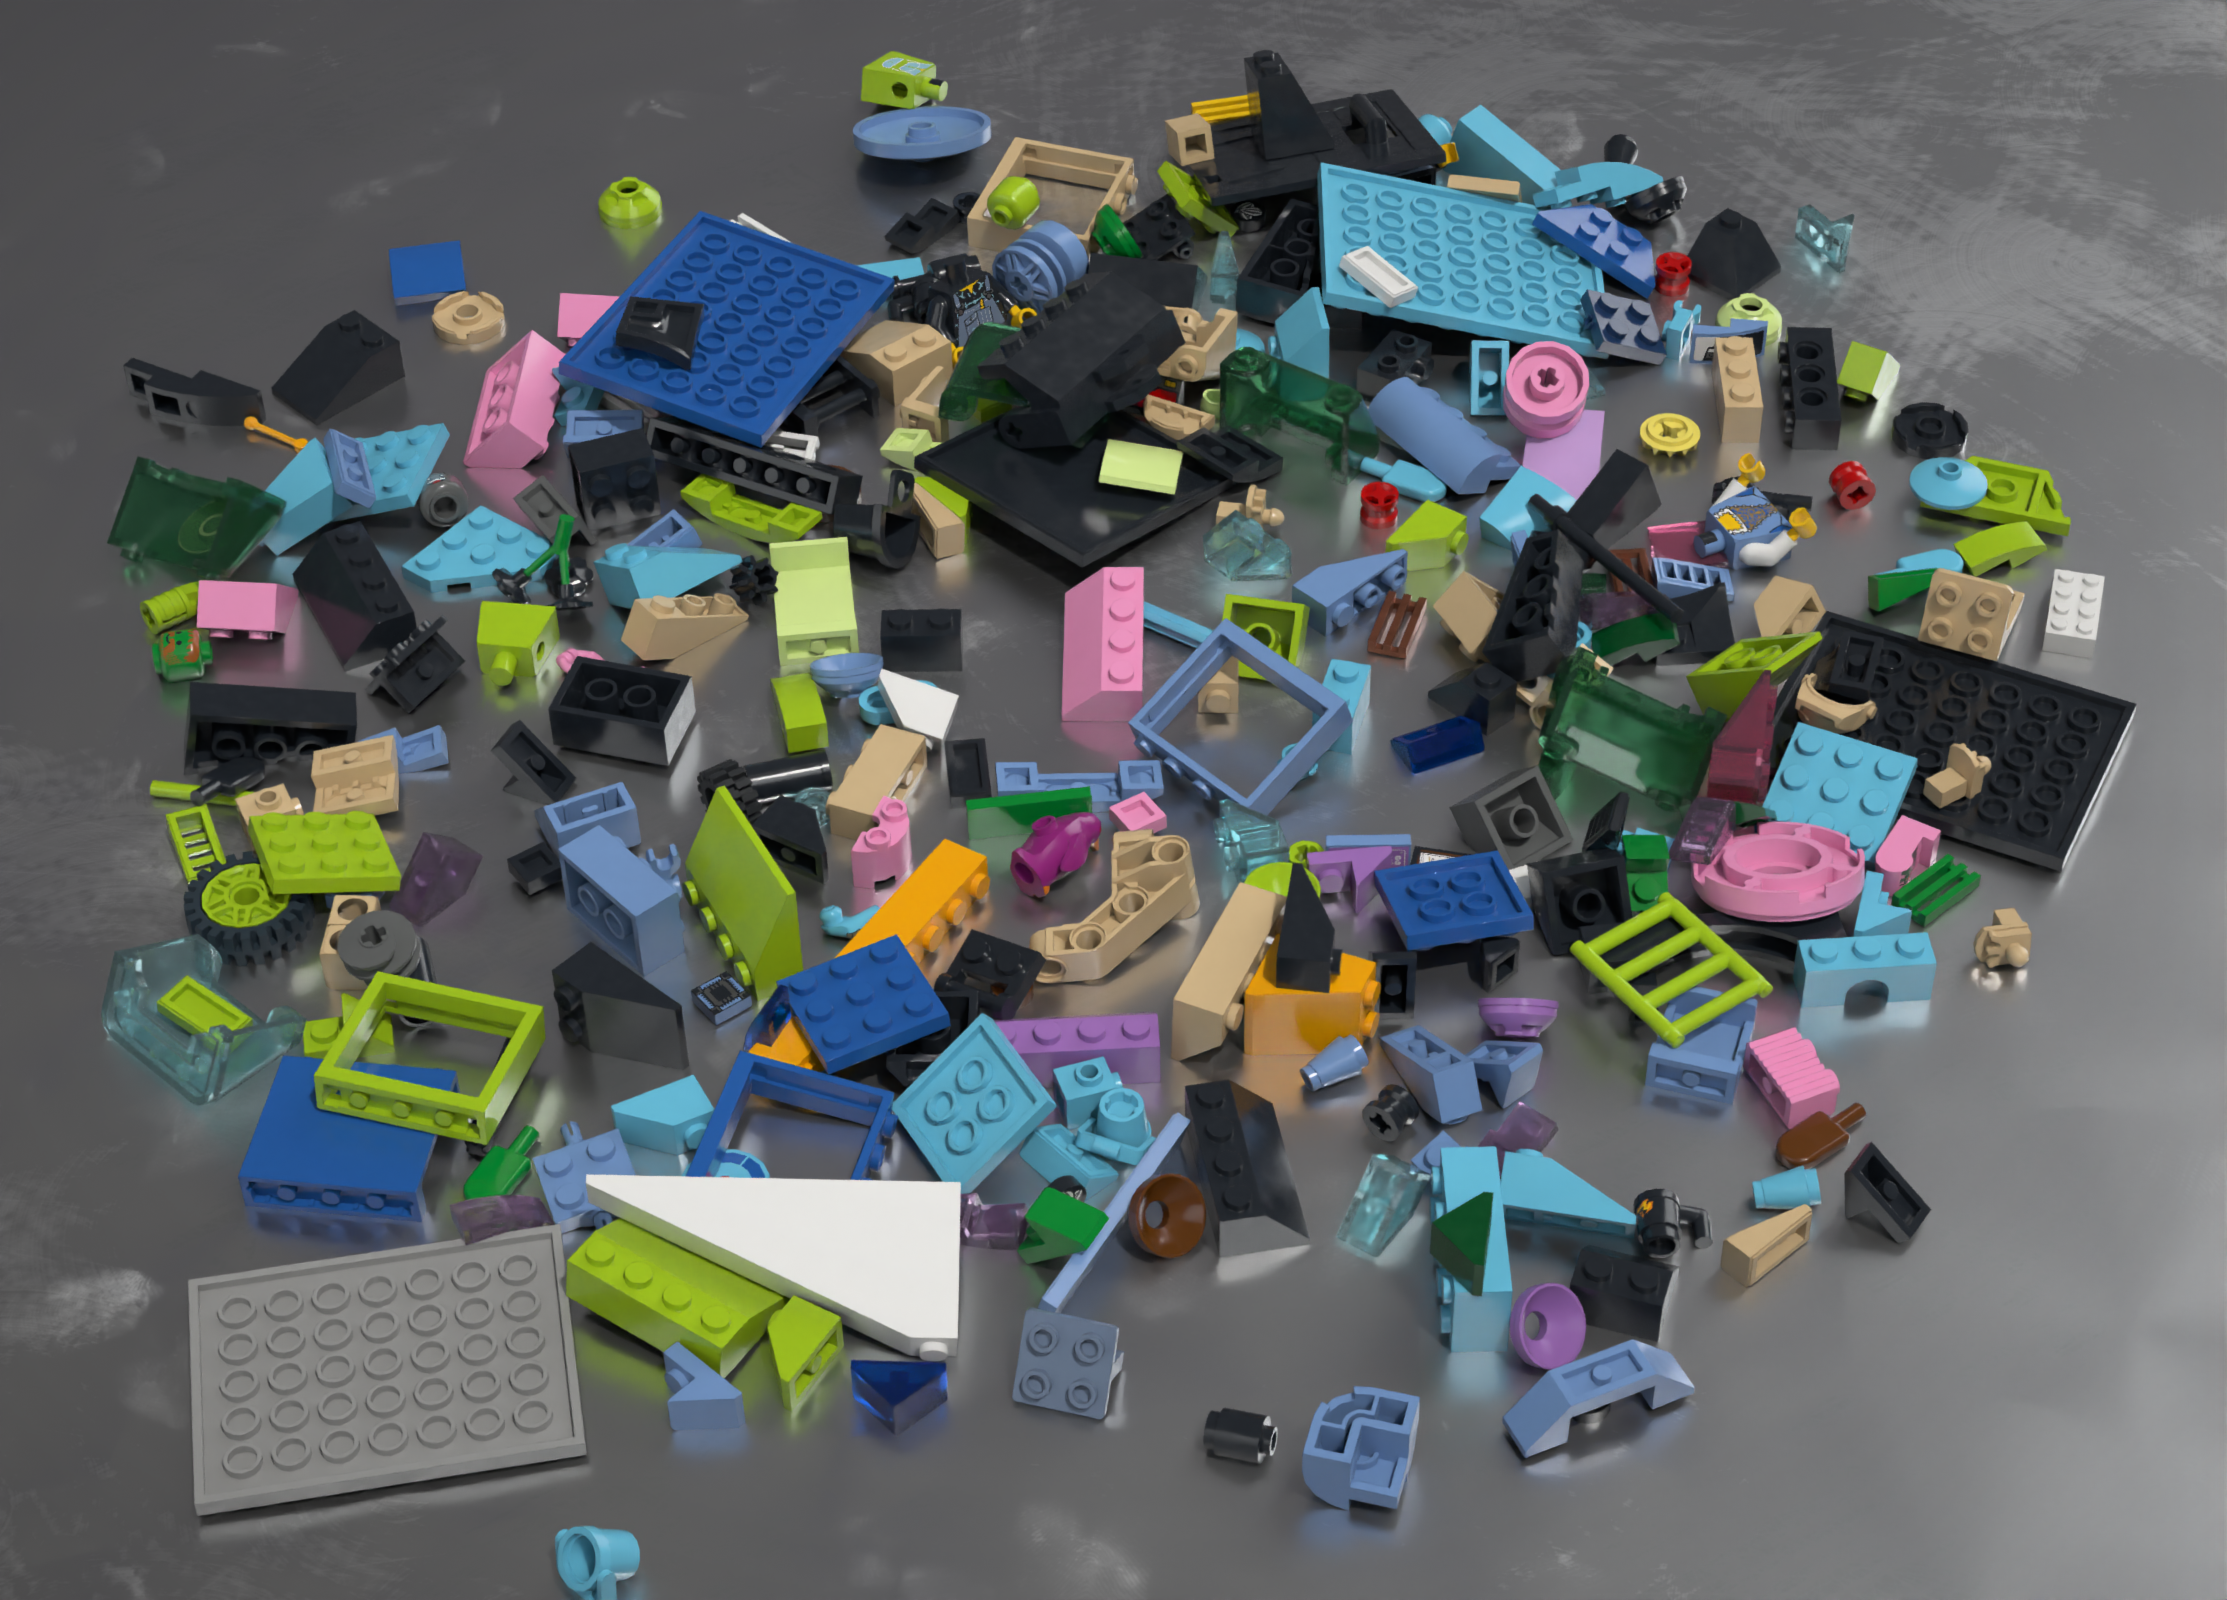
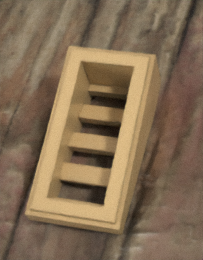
M914 483L911 513L921 516L919 534L934 557L939 559L962 553L965 543V524L956 514L919 484Z
M1806 1204L1726 1238L1723 1241L1720 1263L1723 1271L1746 1288L1753 1285L1809 1240L1812 1208Z

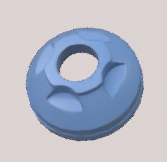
M845 653L813 661L810 664V672L814 682L830 693L831 697L855 698L860 697L864 690L870 688L879 680V674L881 669H883L884 663L883 657L878 654Z

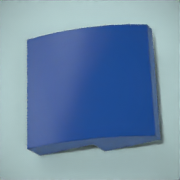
M460 240L389 249L395 306L438 301L458 292H467Z

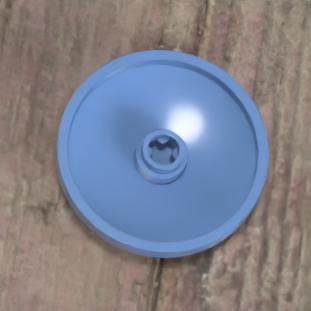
M947 106L905 108L883 112L865 118L853 127L854 146L857 150L872 156L895 160H914L917 162H928L975 149L988 142L992 136L991 119L986 114L972 109Z

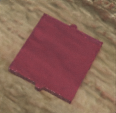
M1706 520L1648 527L1647 533L1651 543V556L1718 568L1728 567V559L1723 551L1701 558L1694 548V537L1705 533Z

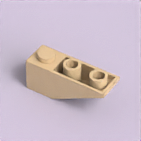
M721 593L703 597L687 594L683 597L673 598L656 595L653 598L635 599L621 641L642 660L675 659L747 621L749 615L736 605V601L732 597Z

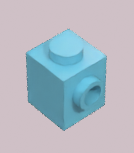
M1104 1056L1053 1069L1054 1100L1068 1130L1079 1128L1091 1117L1097 1118L1102 1096L1112 1089L1123 1088L1118 1072L1111 1073Z

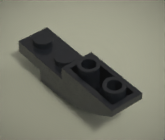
M131 358L123 365L130 395L148 401L151 414L186 423L212 426H244V420L249 416L255 417L260 424L267 420L260 390L202 370L190 378L135 358Z

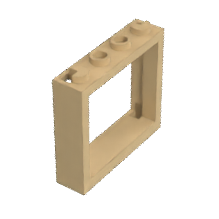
M1015 137L967 217L968 244L971 247L1001 252L1033 226L1025 224L1022 228L1016 230L1007 229L997 225L989 214L987 208L989 195L1004 178L1009 176L1024 178L1025 174L1109 189L1098 210L1105 204H1108L1117 216L1123 215L1130 194L1134 195L1138 186V178L1134 176V159ZM1095 216L1084 235L1075 234L1085 248L1089 264L1091 253L1102 254L1103 252L1091 234L1094 231Z

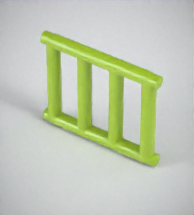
M1664 892L1658 898V904L1586 944L1581 940L1576 941L1570 947V952L1656 1034L1673 1048H1678L1684 1042L1685 1035L1757 994L1762 998L1768 996L1772 992L1773 986L1685 905L1674 898L1669 892ZM1670 916L1685 929L1616 969L1610 967L1600 957V955ZM1698 942L1714 955L1643 996L1628 983ZM1727 968L1743 981L1672 1023L1657 1010L1658 1007Z

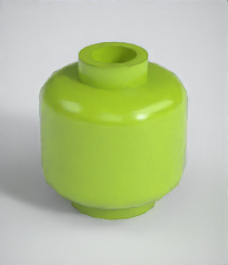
M1016 176L1004 178L987 199V208L993 221L999 226L1013 230L1022 228L1036 213L1040 205L1035 185L1026 178Z

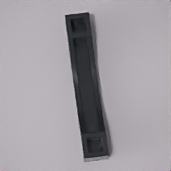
M1838 911L1819 918L1792 922L1749 920L1723 912L1696 914L1703 923L1740 956L1757 957L1781 963L1793 969L1798 940L1847 937ZM1668 917L1600 955V957L1610 967L1616 969L1685 929L1672 917ZM1624 922L1580 927L1579 940L1586 944ZM1698 942L1645 973H1654L1665 966L1682 960L1713 954ZM1579 962L1588 994L1611 992Z

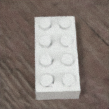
M2055 569L2042 651L2093 658L2105 576Z

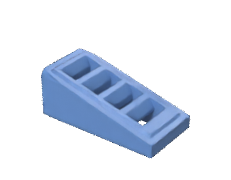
M674 509L627 544V546L699 548L703 545L694 527Z
M1652 558L1651 576L1653 585L1668 599L1703 590L1713 586V582H1725L1727 600L1734 601V591L1729 569L1668 558Z

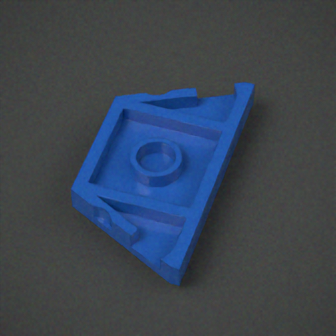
M1592 204L1545 210L1537 213L1532 222L1533 226L1646 299L1650 297L1656 286L1651 242L1645 239L1638 230L1625 226L1614 219L1607 210L1597 208Z

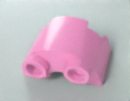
M883 796L872 814L873 821L877 822L879 826L871 828L867 832L862 831L853 846L851 861L854 887L875 888V881L886 880L894 876L896 881L909 869L912 859L910 822L907 815V807L903 801Z

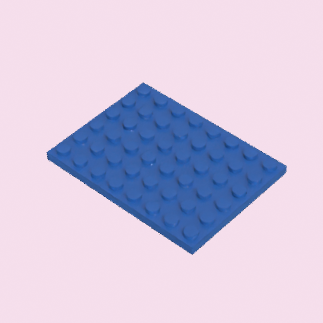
M699 211L559 361V374L607 391L613 395L640 403L646 407L676 416L679 419L706 427L712 431L739 439L745 443L762 447L894 291L895 279ZM630 296L704 304V319L699 332L691 370H685L677 364L655 354L616 346V331Z

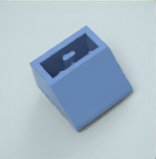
M623 782L534 810L535 818L558 858L559 848L598 825L603 827L612 836L620 837L627 848L641 844L637 808Z

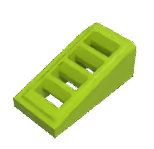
M206 804L165 814L167 830L188 885L191 880L198 881L197 873L201 871H193V868L210 864L216 860L222 865L226 864ZM199 830H203L204 832L182 838V835L196 832ZM207 841V844H203L200 846L186 849L185 847L191 844ZM210 851L212 853V855L201 857L198 859H189V857L207 853Z

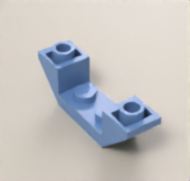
M1632 1339L1549 1370L1503 1416L1502 1423L1523 1456L1527 1458L1568 1442L1570 1418L1638 1392H1641L1650 1407L1655 1409L1694 1394L1695 1387L1670 1352Z

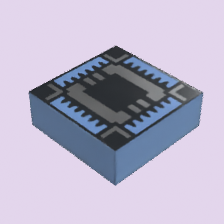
M727 971L691 990L693 1003L716 1026L752 1006L751 995Z

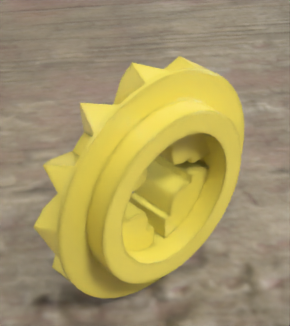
M1664 413L1646 419L1640 427L1639 438L1643 442V448L1653 449L1654 455L1663 453L1667 454L1669 458L1673 454L1685 457L1687 451L1696 450L1701 433L1698 425L1691 419L1678 414Z

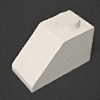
M881 669L878 689L897 728L925 736L926 752H930L932 749L941 751L957 710L959 695Z

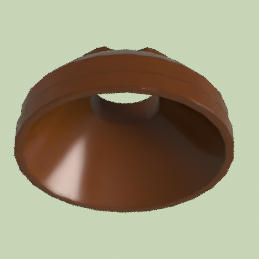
M1165 1173L1146 1179L1132 1196L1128 1214L1129 1227L1135 1241L1146 1252L1166 1258L1182 1256L1190 1252L1197 1245L1206 1225V1206L1202 1193L1196 1184L1180 1174ZM1156 1201L1162 1208L1163 1218L1157 1227L1152 1228L1148 1225L1145 1215L1148 1205Z

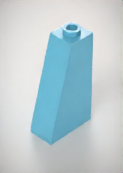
M1479 105L1458 120L1450 143H1455L1459 161L1448 163L1443 169L1445 172L1453 175L1517 181L1520 183L1522 203L1535 205L1532 194L1558 186L1555 172L1561 169L1482 105ZM1550 205L1542 206V207H1546V208H1551Z

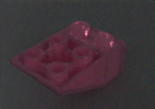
M1764 670L1713 742L1706 801H1738L1757 805V802L1764 803L1766 800L1770 775V750L1772 749L1774 733L1773 718L1778 686L1770 685L1771 670Z

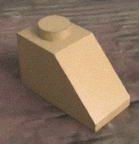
M1776 575L1754 602L1761 637L1811 632L1826 612L1813 585Z

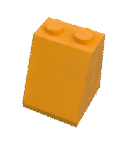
M1277 934L1245 991L1244 1053L1252 1056L1319 1054L1338 1036L1345 1038L1351 1034L1359 1041L1361 1046L1366 1037L1372 1038L1377 1030L1380 1014L1374 1011L1381 990V983L1376 981V962L1343 953L1340 976L1332 975L1329 993L1276 988V961L1280 934Z

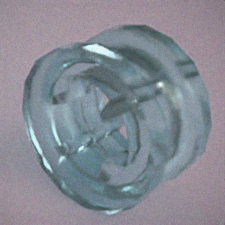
M809 787L798 792L795 796L796 802L804 803L808 807L818 806V808L813 809L816 811L820 826H824L830 821L829 815L826 814L829 792L819 787Z

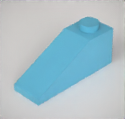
M1518 1149L1516 1153L1505 1151L1500 1181L1504 1219L1627 1238L1635 1237L1636 1215L1552 1158L1543 1157L1541 1152L1532 1149Z

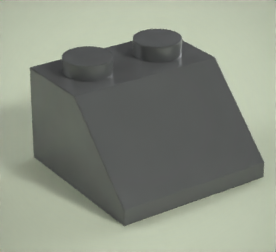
M1538 765L1513 771L1449 807L1467 845L1478 854L1498 850L1508 870L1539 861L1573 841L1571 833Z

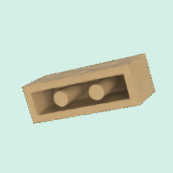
M1738 336L1715 338L1711 374L1721 443H1759L1763 402L1753 338Z
M883 724L879 725L872 738L865 740L861 754L855 764H850L846 769L843 782L838 790L832 791L827 799L826 814L830 818L831 834L857 841L862 831L867 832L871 828L879 826L877 822L873 821L872 814L883 796L905 802L927 767L925 736Z

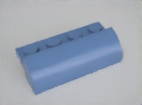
M1408 377L1396 379L1386 385L1371 402L1365 417L1458 494L1485 493L1490 480L1511 479L1522 466L1510 456L1511 453L1508 449L1496 445L1486 437L1487 433L1483 429L1473 426L1466 421L1461 411L1448 406L1439 399L1440 395L1436 391L1427 387H1419Z

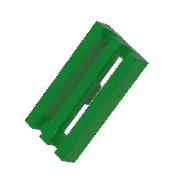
M1947 854L1896 891L1892 896L1891 905L1911 910V919L1925 927L1976 889L1980 884L1981 875L1975 871L1969 875L1967 873L1968 866L1962 862L1957 866L1954 865V857ZM1956 880L1959 882L1946 893H1944L1942 896H1940L1941 892L1949 885H1951L1953 882H1955ZM1934 899H1936L1934 902H1932L1930 905H1928V906H1927L1926 908H1924L1923 910H1921V911H1918V910H1917L1918 908H1920L1921 906H1923V905H1924L1925 903H1927L1928 901H1933Z

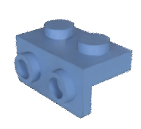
M567 410L566 435L563 436V446L567 458H570L568 445L640 428L644 430L643 411Z

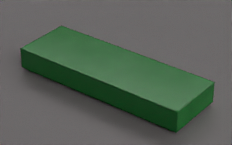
M1090 786L966 800L969 840L1032 833V824L1045 816L1058 818L1078 812L1092 813Z

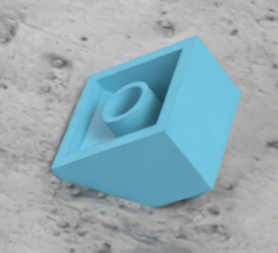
M1319 287L1310 288L1275 320V336L1268 337L1269 356L1273 358L1275 379H1281L1284 394L1329 390L1330 328Z

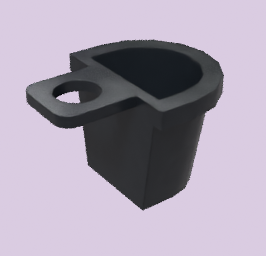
M893 470L891 472L887 506L883 504H835L834 538L847 537L848 552L851 554L877 559L887 568L904 567L911 560L916 550L921 516L911 513L915 483L913 474L902 470ZM901 481L904 483L905 488L902 501H900L898 496V487Z

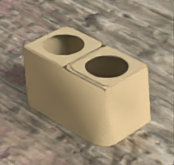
M335 895L319 953L325 984L328 988L334 990L367 989L368 986L364 980H359L349 974L338 951L334 947L338 933L344 930L347 924L360 915L381 910L378 897Z

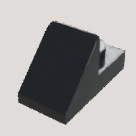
M521 720L513 723L491 749V752L513 774L503 787V790L507 793L550 805L558 802L576 779L571 771Z
M1872 1142L1864 1146L1844 1173L1845 1216L1849 1218L1869 1210L1898 1244L1911 1239L1931 1211L1930 1207Z

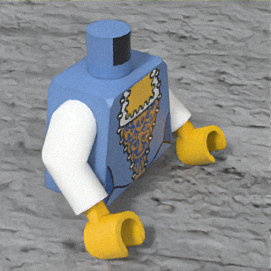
M1746 453L1738 461V468L1742 474L1737 480L1732 479L1717 501L1709 508L1706 513L1705 531L1694 537L1693 544L1696 553L1701 558L1717 553L1731 569L1738 570L1753 566L1771 567L1778 561L1790 559L1792 549L1798 544L1796 540L1799 537L1803 539L1813 537L1817 526L1805 508L1794 510L1788 522L1755 486L1747 488L1749 482L1756 483L1764 478L1765 467L1761 461H1758L1753 467L1755 459L1751 453Z

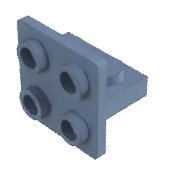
M1029 1308L1025 1312L1012 1395L1013 1400L1102 1419L1107 1412L1111 1381L1121 1371L1124 1351L1116 1350L1119 1327L1094 1320Z

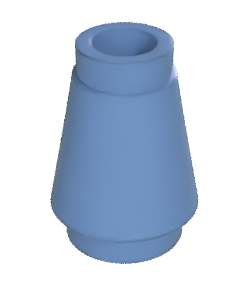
M1350 1034L1345 1038L1338 1036L1309 1061L1306 1066L1302 1067L1300 1074L1306 1086L1314 1092L1319 1088L1322 1089L1361 1075L1362 1068L1366 1067L1369 1061L1363 1047L1353 1035Z

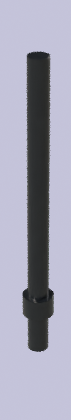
M1535 494L1529 499V507L1543 517L1544 524L1551 530L1559 529L1562 534L1672 623H1676L1682 618L1683 610L1571 521V515L1558 505L1553 506L1539 494Z

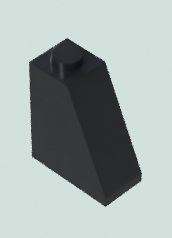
M1616 449L1568 513L1571 515V521L1608 550L1658 510L1662 503L1649 466Z

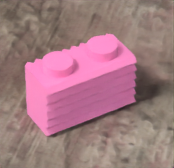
M1796 1027L1746 1043L1743 1068L1787 1128H1793L1818 1111H1822L1829 1116L1835 1112L1837 1094L1840 1092L1838 1078L1833 1070L1824 1068L1823 1063H1820L1819 1057H1817L1812 1042L1809 1039H1802L1801 1034L1797 1033Z

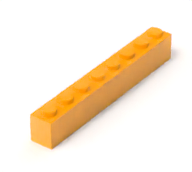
M944 839L835 958L897 934L918 966L929 952H934L939 947L946 933L954 925L956 926L961 923L966 911L977 899H982L987 893L990 886L987 857ZM788 1009L748 1051L751 1054L817 1072L824 1070L823 1065Z

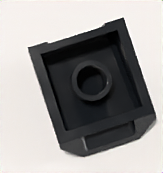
M978 989L934 991L949 1013L951 1026L887 1051L886 1068L904 1087H909L980 1015Z

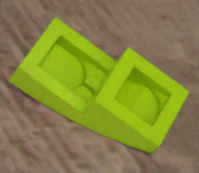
M2027 521L1992 527L1953 544L1956 553L1962 557L1964 565L1975 577L2005 561L2013 569L2047 550L2046 545Z

